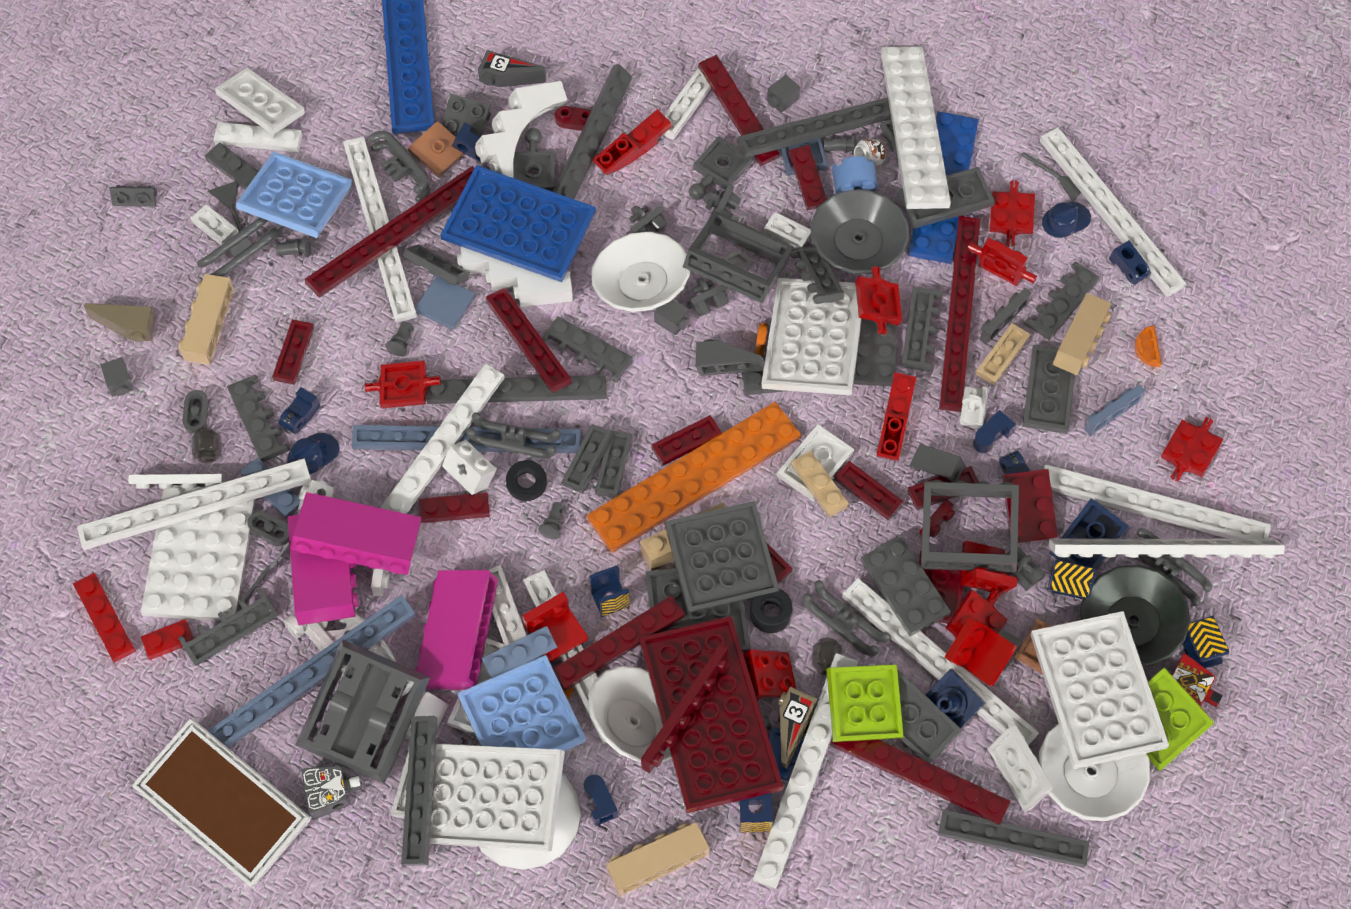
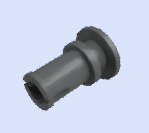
M852 134V138H847V136L843 138H824L825 152L843 151L847 153V151H852V155H854L856 147L855 134Z
M303 236L301 241L300 239H295L292 242L276 243L278 257L294 254L302 256L303 253L305 257H310L311 248L307 236Z
M402 321L396 335L392 336L391 340L386 343V349L391 354L401 357L406 355L407 341L414 330V326H411V323Z
M554 502L548 518H545L543 524L538 527L539 533L546 538L558 539L560 537V523L567 510L565 505L561 509L562 503Z

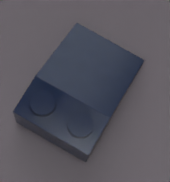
M1091 498L1060 539H1123L1132 527ZM1052 551L1049 552L1051 556L1059 561L1086 566L1096 570L1108 558L1102 556V554H1093V557H1081L1079 554H1070V557H1059Z

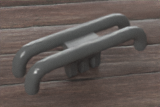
M386 131L372 133L369 139L376 143L372 144L371 149L375 152L387 149L393 155L392 158L385 161L381 166L384 170H387L386 172L389 176H392V180L397 182L409 174L417 183L413 189L415 193H419L415 197L416 202L427 197L430 193L428 177L412 156L391 133Z
M259 217L210 254L198 260L197 266L204 268L226 253L229 258L233 259L209 274L223 277L279 235V231L276 228H272L270 232L254 244H251L247 237L268 221Z
M478 412L472 414V420L477 426L501 432L502 440L484 437L477 434L473 428H469L467 436L476 444L538 458H551L555 455L556 448L553 445L548 446L547 449L526 446L525 441L526 438L543 442H555L560 438V431L558 429H554L551 433H544L505 423L488 421L483 419Z
M1145 528L1137 530L1139 537L1160 539ZM1139 554V557L1150 567L1161 571L1177 583L1182 593L1189 598L1193 606H1198L1201 599L1195 591L1178 578V575L1183 570L1201 584L1205 592H1210L1213 588L1211 581L1183 557H1172L1170 554H1164L1156 560L1147 554Z
M817 580L814 584L815 590L824 601L835 608L834 617H831L813 602L812 596L809 593L803 595L805 607L867 656H876L879 652L878 647L867 645L852 633L853 630L858 626L870 637L881 643H887L890 640V634L878 631L825 589L823 581Z

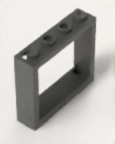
M714 211L688 249L683 268L763 303L788 263L794 246ZM715 234L778 264L768 280L704 252L702 249L711 235Z
M941 480L925 482L922 569L972 571L976 567H984L988 571L1016 572L1019 485H1014L1010 482L990 484L985 481L977 482L976 484L966 483L965 481L944 483ZM931 495L1011 498L1010 555L929 552Z

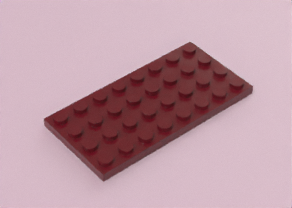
M732 616L639 637L662 726H664L717 647L721 645L728 649L727 659L729 663L723 673H718L714 687L711 691L707 690L705 692L701 706L698 710L694 709L692 711L688 725L685 729L681 728L679 730L675 744L672 748H669L686 813L782 791L783 783Z

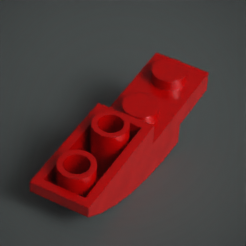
M657 109L629 134H621L593 158L592 161L605 175L614 173L631 164L657 145V139L670 129L672 124Z
M894 372L876 457L899 461L916 382L915 376Z

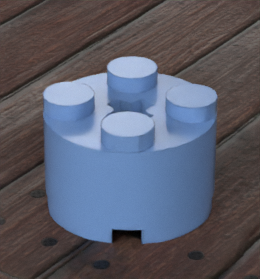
M863 156L849 157L843 159L842 164L839 166L836 163L832 167L836 194L854 189H868L875 192L878 188L875 164L872 159L867 161L866 157Z

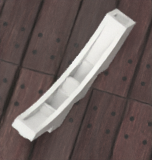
M561 81L520 87L511 93L509 105L512 110L498 112L492 120V127L495 133L483 135L476 142L475 150L477 156L481 159V163L490 162V170L514 178L513 159L515 147L523 129L533 119L562 107L567 101Z
M460 246L461 254H457L458 266L470 272V275L485 273L486 282L491 283L492 291H498L503 288L506 290L514 289L515 299L520 300V307L573 301L570 271H567L563 281L559 282Z

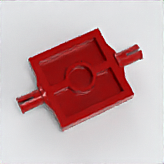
M1014 180L1010 181L1008 192L992 191L995 203L991 207L989 232L1007 235L1006 246L1008 247L1010 239L1011 247L1015 246V235L1033 234L1035 193L1018 192L1019 182L1016 180L1015 187H1013Z
M988 238L983 248L971 242L967 249L979 255V267L1015 286L1019 284L1022 278L1032 284L1037 279V275L1026 270L1025 265L1028 257L1017 250L1010 249L1000 241Z
M875 266L871 269L872 278L859 276L855 280L858 316L862 319L875 321L878 334L884 335L887 333L886 323L898 326L902 322L899 285L882 279L881 268Z
M424 360L381 365L378 382L365 383L364 388L365 392H379V405L382 409L426 404L428 386L441 385L440 375L427 377V364Z
M1205 417L1200 427L1183 419L1181 420L1161 455L1162 459L1171 462L1176 467L1170 476L1172 480L1176 477L1175 481H1179L1184 471L1203 478L1224 440L1208 431L1213 424L1211 418L1208 421L1209 417Z
M974 590L969 591L945 628L956 638L967 619L971 617L999 633L1008 620L994 606L997 599L1001 596L1000 593L992 590L987 599H983Z

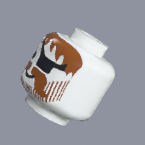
M863 139L855 147L854 157L863 156L866 157L867 161L872 159L875 166H880L886 157V149L884 144L878 139Z

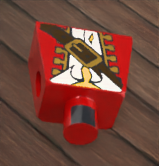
M1183 654L1172 676L1200 706L1205 701L1217 707L1223 695L1211 689L1216 677L1188 655Z

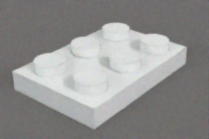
M818 424L777 472L778 478L813 502L815 498L793 469L791 462L811 450L830 478L833 479L854 453L852 447Z
M1017 726L1008 727L988 748V751L1023 811L1026 812L1033 809L1053 790V787Z

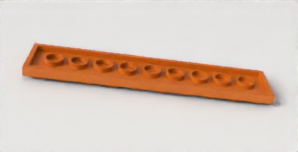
M775 401L723 432L722 435L708 441L587 514V520L610 552L614 553L801 439V434Z

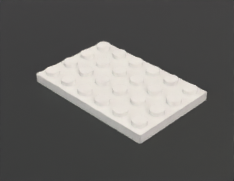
M778 278L761 383L762 389L852 395L862 318L858 316L855 283L839 282L844 292V300L815 304L813 296L817 292L809 293L807 290V286L812 283L811 280Z
M173 485L172 488L163 489L161 501L204 489L205 487L182 488L181 485ZM257 499L156 529L141 607L142 616L221 621L217 615L219 612L222 611L226 619L238 612V601L241 596L251 536L247 521L249 516L255 512Z
M1123 611L1031 631L1030 635L1073 769L1168 748L1169 743Z
M436 744L430 844L552 852L565 752L558 749Z

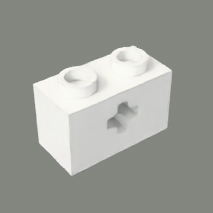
M467 440L450 446L441 465L471 495L487 489L497 470Z

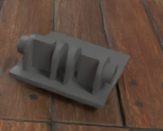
M450 94L442 125L457 137L461 127L466 122L472 126L470 131L481 137L486 120H489L491 112H489L490 104Z

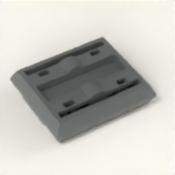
M342 639L296 742V746L385 784L410 727L411 717H414L431 677ZM351 655V659L340 681V684L335 694L333 695L337 682L343 673L341 667L346 666L347 661ZM352 667L353 675L346 677L349 668ZM407 681H412L414 684L404 704L398 722H395L398 714L395 712L397 704L405 690ZM396 686L399 687V695L396 694L395 697H392ZM331 700L330 705H329V709H328V711H327V713H326V715H325V718H324V720H323V722H322V725H321V727H320V729H319V731H318V734H317L315 740L313 741V738H314V736H315V734H316V732H317V729H318L316 723L321 722V720H322V718H323V716H324V712H325V710H326V707H327L329 701ZM326 723L328 724L329 730L325 731V733L323 734L321 733V731ZM394 727L395 729L376 769L371 766L372 761L376 756L384 734H389L391 728ZM372 743L376 748L369 754L368 749Z

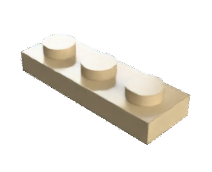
M1011 323L976 370V375L995 386L1029 340L1031 334Z
M811 450L791 462L793 469L829 518L849 507L848 501Z

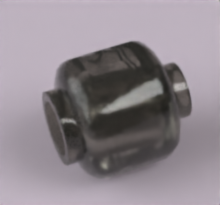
M202 428L192 436V456L198 459L199 462L212 463L221 455L222 446L219 433L211 428Z
M832 638L819 639L812 646V667L819 670L820 674L827 675L826 669L831 668L835 654L843 655L842 646Z

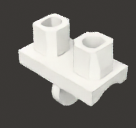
M965 387L960 417L961 425H968L969 428H980L983 426L989 391L987 387Z

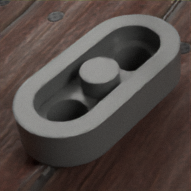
M201 390L189 392L184 400L182 423L185 430L190 434H199L207 426L209 401L206 394ZM201 402L199 406H194L195 403ZM195 422L199 423L196 426H192V424Z
M263 511L254 512L249 516L247 524L252 534L275 546H283L289 542V527L287 523ZM264 523L263 527H257L258 524ZM279 533L284 534L281 538H277L276 536Z

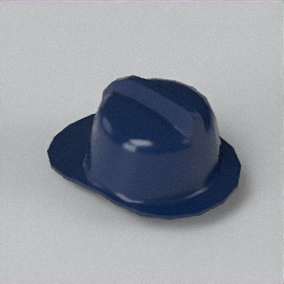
M1072 201L1056 204L1042 218L1044 231L1056 238H1063L1088 227L1091 222L1089 210L1084 205Z
M316 433L307 438H302L290 450L287 464L305 459L309 475L331 463L337 457L339 444L332 435L327 433Z

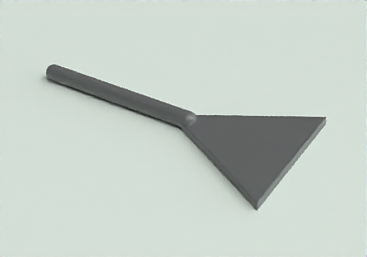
M1024 152L1021 154L1027 160L1056 177L1072 202L1080 195L1081 191L1069 177L1059 175Z
M232 182L208 190L212 196L231 210L239 232L243 230L234 208L238 183Z
M288 542L281 550L279 555L276 557V559L273 561V563L271 565H268L264 569V571L261 573V575L258 577L255 583L251 586V588L242 598L244 602L247 601V599L254 592V590L264 579L267 573L271 570V568L275 565V563L279 560V558L290 546Z

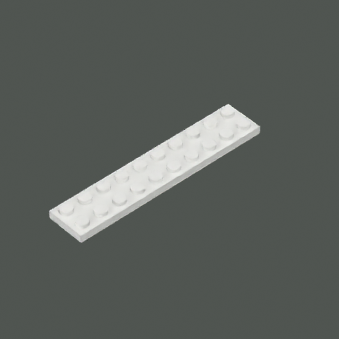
M923 46L882 47L881 58L906 209L950 208L951 201Z

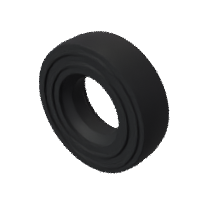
M519 461L510 467L506 475V487L509 493L521 501H532L539 498L547 486L545 470L534 461ZM528 473L535 477L534 485L529 488L521 487L517 481L522 474Z

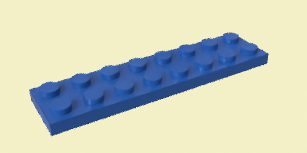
M382 0L392 133L427 131L434 124L424 0Z
M937 111L936 124L946 176L969 170L979 119ZM959 216L915 228L908 256L951 264Z

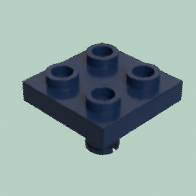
M949 669L926 694L937 705L938 709H941V712H944L961 729L986 704L953 669Z

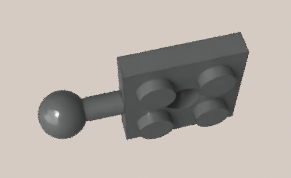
M530 128L525 133V140L529 143V152L514 153L513 177L553 192L555 188V151L538 152V143L541 141L542 134L537 128ZM531 169H537L539 173H537L536 175H531L528 173V171Z
M718 136L693 164V169L705 177L700 183H695L690 187V197L694 200L703 199L706 188L712 181L726 190L728 184L733 185L750 166L753 157L746 158L742 150ZM725 160L729 164L720 166L717 162Z

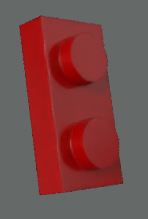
M186 619L141 636L149 660L182 648L183 646L178 640L180 636L185 638L186 643L194 639Z

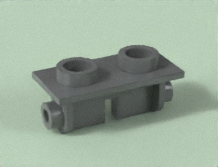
M117 185L116 187L109 188L113 206L156 207L155 196H157V188L152 185L138 187Z

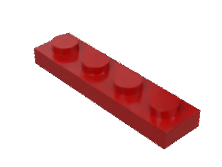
M95 573L73 583L113 662L115 663L136 652Z

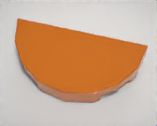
M759 322L755 354L761 355L762 358H764L768 324L765 322Z
M1152 325L1145 327L1137 336L1135 352L1143 363L1152 367H1160L1162 363L1155 326Z

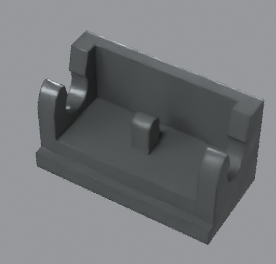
M919 444L910 463V467L915 469V471L920 472L922 470L947 478L952 483L959 480L962 471L966 467L960 456L923 444Z

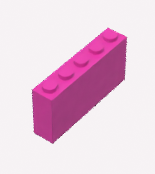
M306 492L294 530L291 550L304 554L318 555L327 559L341 560L349 564L364 565L372 569H382L396 574L408 575L422 517Z
M299 515L288 516L294 611L298 626L356 617L355 607H359L357 593H353V588L357 587L355 573L352 574L351 571L352 568H355V564L291 550L293 534Z
M438 570L437 577L433 583L434 591L432 601L429 603L428 619L424 625V638L419 648L418 666L415 668V671L431 677L426 689L466 690L477 685L498 579L489 570Z

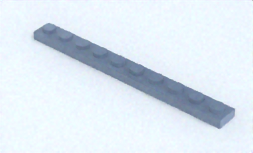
M353 425L352 448L422 451L439 426ZM469 427L473 428L481 436L502 440L501 432L481 427ZM525 428L544 433H551L554 430L545 428ZM558 429L560 431V438L555 442H543L526 438L525 445L540 449H547L548 446L553 445L556 448L555 453H577L580 447L581 429ZM467 431L459 441L467 440L478 452H510L476 444L468 438Z
M400 595L209 729L208 732L226 747H231L322 683L342 639L368 650L417 616L404 596Z

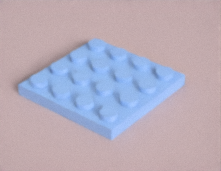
M273 151L236 202V209L318 238L352 187L353 180Z
M546 655L457 693L480 746L558 749L566 751L586 742L583 731Z

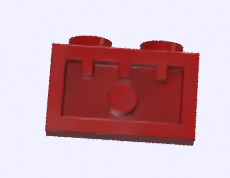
M967 540L962 543V553L1005 555V550ZM976 567L972 571L962 570L961 585L989 592L996 590L998 591L997 593L1004 594L1017 587V578L1008 576L1005 572L988 571L987 568Z
M564 592L522 615L523 625L529 634L542 627H548L557 645V648L543 654V656H547L549 662L556 660L588 641L587 634L569 609L568 598Z
M969 617L946 653L945 658L965 668L992 687L1017 646L984 623Z
M749 650L743 654L757 701L763 697H781L783 692L787 693L790 687L796 689L788 652Z

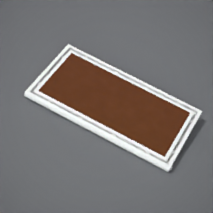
M193 718L187 721L132 785L133 788L251 888L257 885L312 818Z

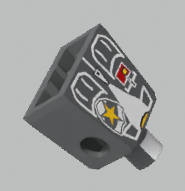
M341 766L301 769L308 811L312 820L348 807L350 805L348 793L362 790L359 775L345 778Z

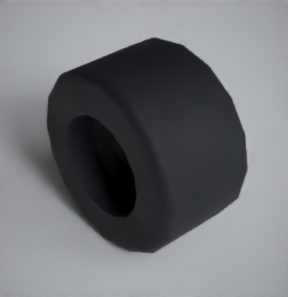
M779 589L777 592L753 597L750 604V619L753 625L765 633H777L784 630L789 625L793 611L789 595L782 589ZM766 604L777 605L780 608V614L775 617H769L762 612V607Z

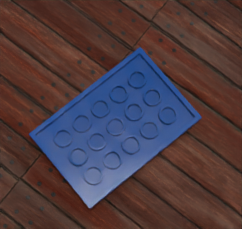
M476 165L440 236L441 240L562 282L596 213V207Z

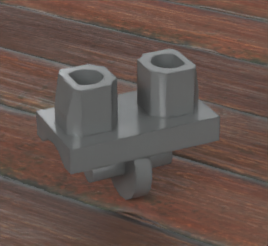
M728 184L720 197L718 196L719 191L716 189L713 192L705 193L703 200L706 203V209L711 210L714 207L710 217L716 211L732 218L733 214L724 209L726 205L735 210L741 200L738 195L732 192L734 186Z
M635 205L632 207L631 212L633 215L629 220L631 223L637 220L638 223L632 226L626 234L649 232L646 228L649 224H651L656 232L660 231L667 224L661 214L664 211L663 208L658 206L646 216L645 213L649 211L647 206L640 208Z
M702 277L697 279V286L692 288L694 294L699 292L701 294L687 302L689 309L694 308L698 316L701 317L711 311L707 303L710 299H713L717 308L728 304L729 300L725 292L728 289L727 287L719 285L709 290L710 287L714 286L712 280L705 282Z
M1018 547L1017 571L1009 573L1016 577L1019 584L1028 591L1042 580L1045 574L1032 561L1033 558L1030 555H1026Z

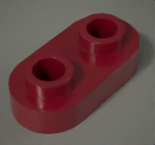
M569 106L559 107L555 111V123L561 128L582 131L592 110Z
M947 499L930 517V537L935 538L940 532V525L944 521L949 522L956 512L953 510L955 505ZM923 527L921 528V530H920V532H919V534H920L921 536H922Z

